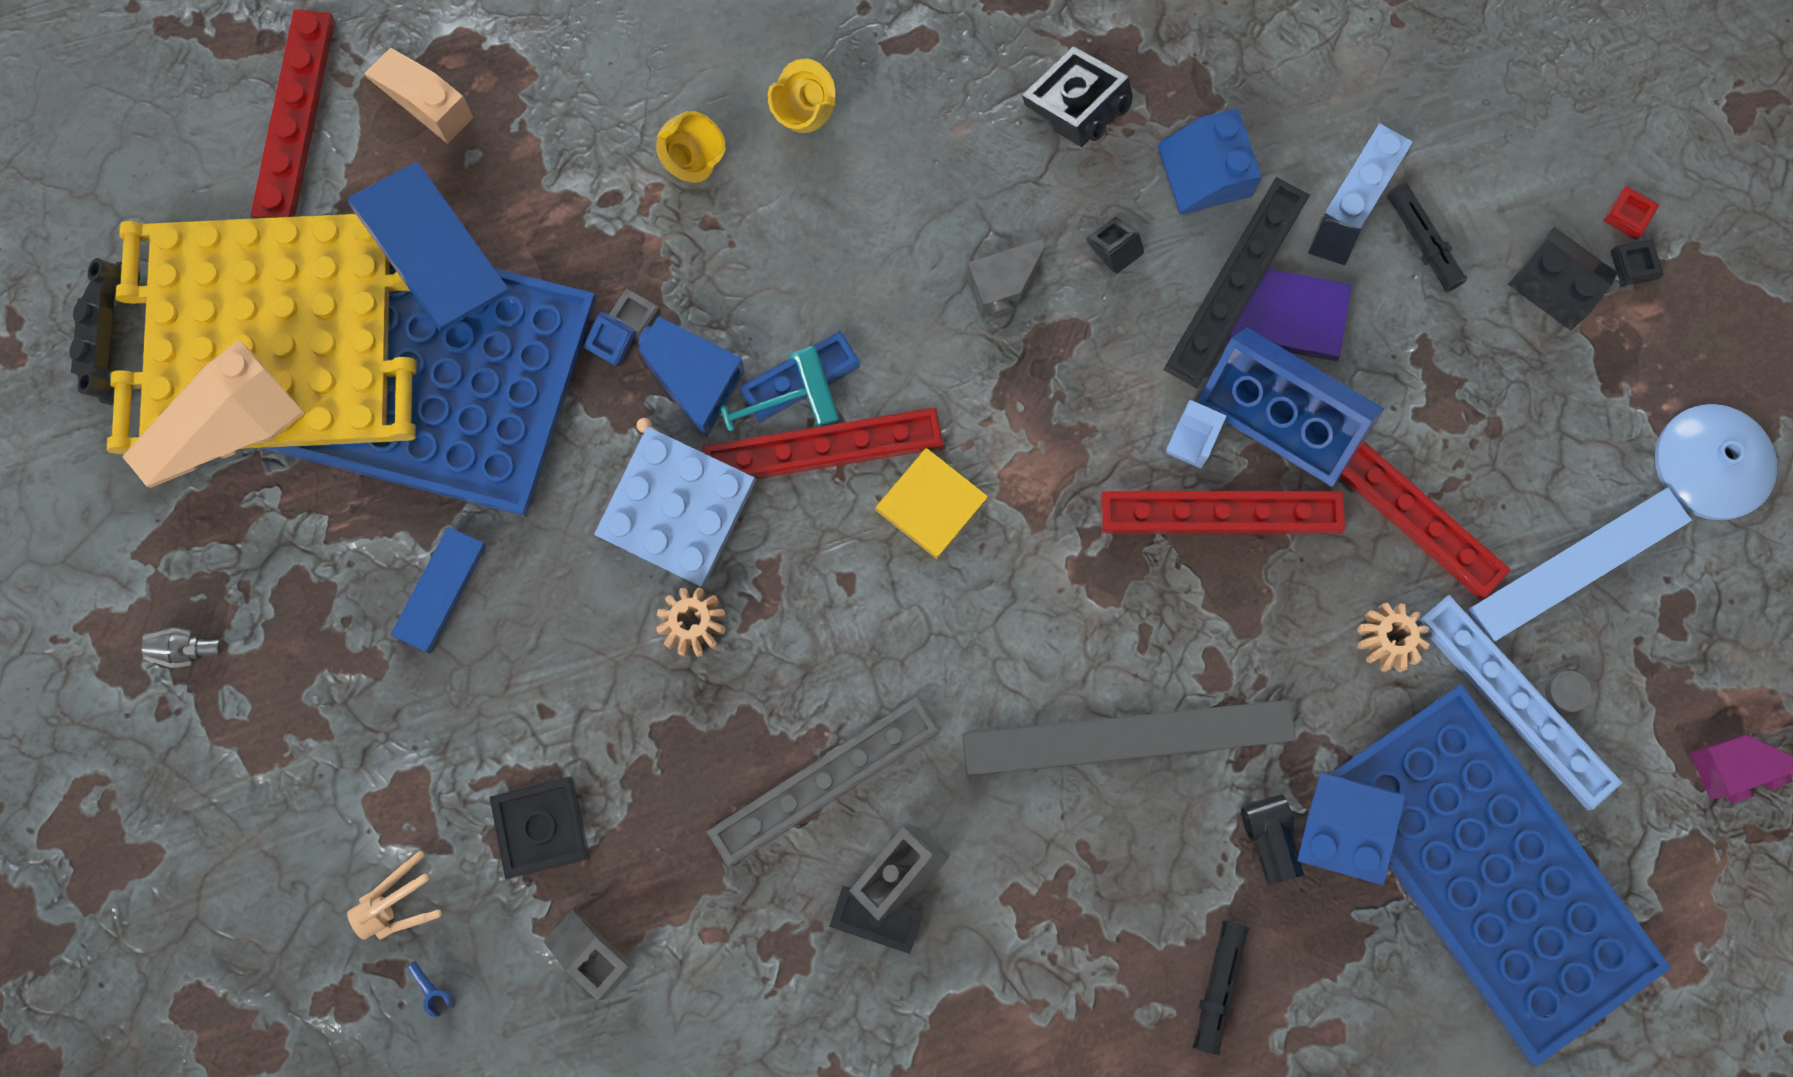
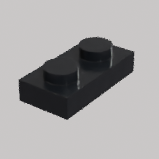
M842 886L829 927L908 954L911 953L923 912L900 906L882 921H878L850 892L851 888Z

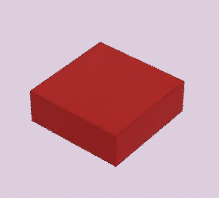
M1625 186L1618 194L1603 221L1637 240L1644 233L1660 205L1630 187Z

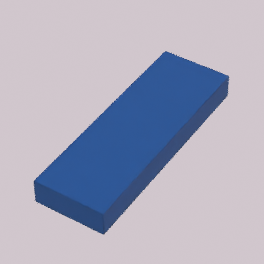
M841 330L813 345L817 350L828 385L861 367L859 359ZM788 359L739 386V391L747 405L752 406L802 389L804 384L796 361ZM804 395L753 413L758 423H761L808 396Z
M447 527L390 635L430 654L487 546L481 541Z

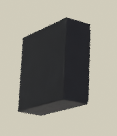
M1653 239L1618 245L1610 251L1616 272H1618L1617 275L1621 287L1658 280L1664 275Z

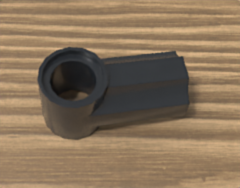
M1281 794L1242 804L1240 811L1243 825L1249 839L1255 843L1267 885L1303 876V868L1301 862L1297 861L1299 855L1291 832L1294 830V820L1285 796Z

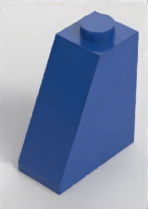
M658 316L653 326L648 325L639 338L638 346L640 347L641 357L697 431L707 437L721 413L720 407L726 405L745 372L742 358Z

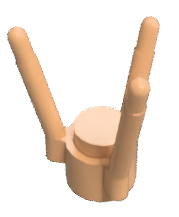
M422 851L417 852L408 861L403 863L373 891L359 898L360 904L347 911L350 925L358 937L365 940L375 934L381 940L394 932L420 925L442 916L441 910H435L389 923L394 918L391 905L429 880V875L423 874L386 898L381 895L423 859L424 853Z

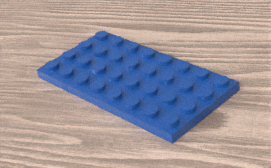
M1462 684L1454 687L1329 774L1406 795L1389 867L1530 1065H1540L1671 969V966Z

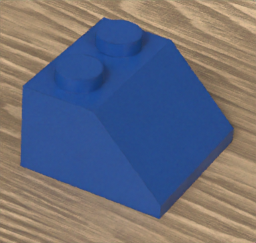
M1238 108L1203 116L1158 144L1160 157L1179 215L1252 197L1262 176Z
M1321 772L1297 861L1384 886L1406 795Z

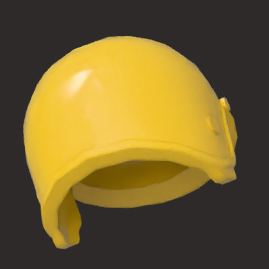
M797 59L789 63L783 69L778 82L772 83L769 87L768 105L770 111L778 122L794 132L811 133L820 129L828 122L836 106L835 86L830 73L821 63L812 59Z
M685 111L680 115L674 116L664 124L656 136V151L663 167L672 175L685 182L698 183L707 179L712 173L714 166L722 159L726 150L723 133L717 124L706 115L697 111Z

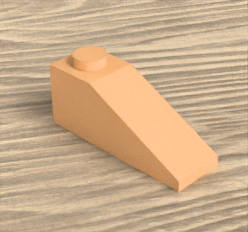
M392 48L385 52L364 73L369 80L447 144L474 118L463 95L436 73Z

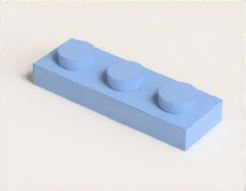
M1379 123L1323 217L1361 229L1413 141Z

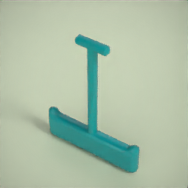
M809 346L791 352L789 355L790 359L796 361L804 388L729 413L726 405H722L720 410L727 430L733 431L735 428L732 421L734 419L804 395L808 396L816 420L813 427L838 423L839 415L816 348Z

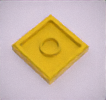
M925 448L878 503L875 510L938 560L988 500V496L929 449Z

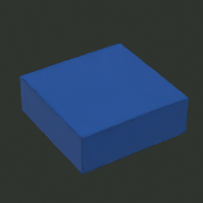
M600 312L583 348L615 366H620L637 330L605 312Z

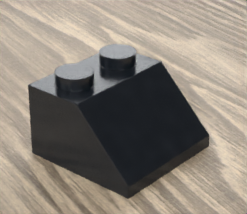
M1553 227L1507 285L1572 331L1596 307L1612 286L1618 272L1556 227Z

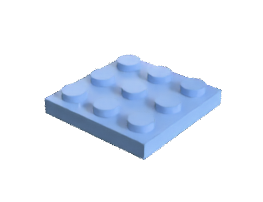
M647 427L594 535L704 588L757 479Z

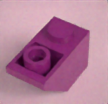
M1748 735L1727 739L1690 752V756L1710 800L1727 797L1729 803H1735L1755 796L1752 788L1765 784L1767 790H1771L1793 782L1791 774H1793V756Z

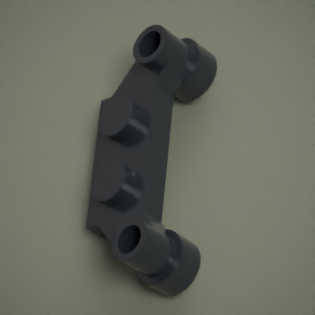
M95 258L88 268L90 282L83 296L77 299L73 310L75 330L74 340L69 350L72 359L71 373L76 374L79 378L77 384L79 393L96 397L101 403L113 406L114 387L110 385L111 373L108 368L116 286L121 284L122 262L112 263ZM140 271L138 274V285L140 281Z

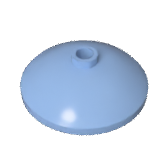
M1706 404L1681 412L1664 427L1655 449L1656 470L1664 489L1669 488L1685 510L1706 519L1730 520L1754 511L1766 501L1776 482L1777 458L1770 438L1755 420L1745 413L1728 406ZM1725 449L1732 453L1733 460L1726 456Z

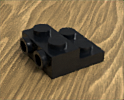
M1073 46L1022 97L1025 106L1052 121L1056 133L1083 147L1089 140H1099L1106 130V124L1115 115L1123 116L1128 112L1132 104L1133 94L1129 76Z

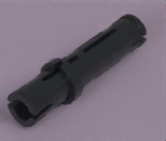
M1403 183L1392 189L1386 198L1391 202L1422 252L1421 260L1424 265H1430L1446 293L1463 285L1468 278L1452 256V246L1449 241H1443L1429 219L1428 214L1424 211L1411 190L1409 183Z
M1222 921L1220 938L1213 960L1208 988L1204 1000L1200 999L1198 1008L1201 1009V1014L1192 1045L1194 1049L1220 1055L1228 1017L1232 1018L1234 1010L1230 1006L1244 944L1249 932V928L1246 926Z

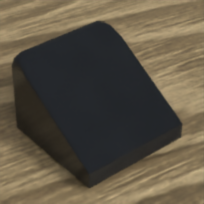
M1321 216L1308 254L1346 265L1361 229Z
M1114 217L1086 238L1087 243L1114 273H1119L1144 253L1139 232L1117 217Z

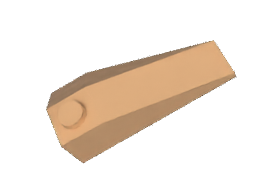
M238 340L197 374L122 457L147 487L152 488L197 469L198 465L218 457L225 459L235 455L236 450L257 442L260 445L270 441L302 417L305 412L260 359Z

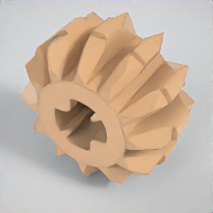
M681 588L679 594L682 600L676 602L672 596L668 595L665 601L671 607V610L659 609L657 611V616L667 622L660 624L656 629L659 635H668L664 641V645L668 649L679 644L678 654L685 657L690 646H693L696 656L699 657L703 655L702 643L706 642L712 649L717 647L718 644L711 635L725 634V627L716 622L726 618V614L723 609H715L719 602L716 596L712 595L704 600V590L697 588L693 597L690 598L687 589ZM695 614L700 624H693L690 630H687L683 620H690L692 615Z
M1383 603L1378 607V612L1370 610L1365 614L1367 624L1358 626L1357 632L1365 636L1366 639L1360 641L1357 648L1363 650L1369 648L1371 651L1366 658V662L1371 664L1380 659V670L1383 672H1387L1392 666L1398 672H1403L1408 669V663L1416 665L1421 662L1422 658L1419 652L1427 650L1430 644L1420 638V636L1428 633L1429 627L1417 626L1415 622L1420 618L1419 612L1406 616L1405 604L1400 603L1393 610L1389 603ZM1390 631V635L1396 633L1399 642L1396 643V640L1390 642L1387 638V633Z

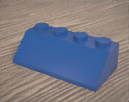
M1248 327L1231 338L1197 403L1226 415L1225 422L1331 487L1335 485L1363 445L1385 409Z

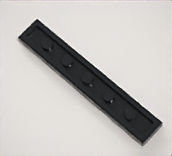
M1278 177L1274 179L1163 369L1164 371L1197 389L1199 388L1310 194Z

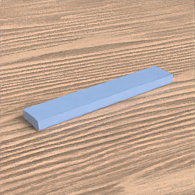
M1666 488L1467 610L1479 628L1492 642H1495L1692 520L1670 489Z
M1450 595L1441 600L1416 622L1418 626L1429 627L1426 635L1587 810L1595 809L1623 783Z

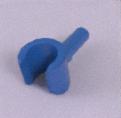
M416 961L406 967L426 996L424 1009L428 1015L434 1017L441 1016L434 1007V1000L439 995L444 998L447 1006L450 1008L454 1007V996L449 991L437 990Z

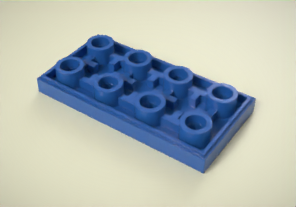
M418 161L348 197V204L439 332L508 293V287Z

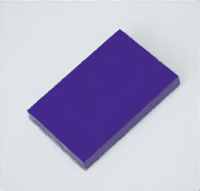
M1267 269L1226 340L1230 341L1233 336L1248 327L1288 352L1338 361L1341 355L1351 285Z

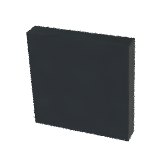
M566 777L489 797L505 879L509 880L590 859L573 777Z

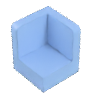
M1189 400L1167 446L1166 453L1201 469L1211 453L1226 415Z

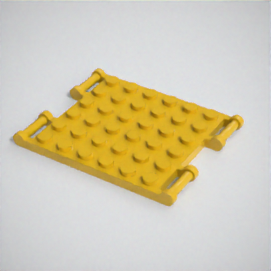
M356 214L141 224L134 221L120 223L119 236L123 239L121 284L116 286L115 298L119 302L128 304L146 303L143 371L130 372L118 370L111 372L110 385L114 387L112 436L107 438L106 450L108 452L125 454L197 374L238 340L260 359L305 412L302 417L274 439L260 445L256 442L241 449L393 442L415 439L416 426L412 424V376L416 374L417 361L408 357H397L393 360H388L389 292L410 290L397 272L390 274L389 260ZM140 241H150L147 286H138ZM388 377H396L395 423L387 425ZM132 389H142L139 437L130 438Z

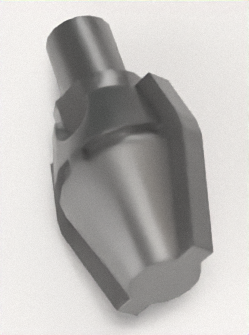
M169 627L143 635V660L170 668L189 666L193 663L192 659H198L199 656H220L221 653L220 640H200L199 636L192 635V630L185 628Z

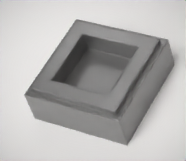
M626 288L609 315L637 330L634 340L639 342L643 330L648 325H653L661 310L659 306Z

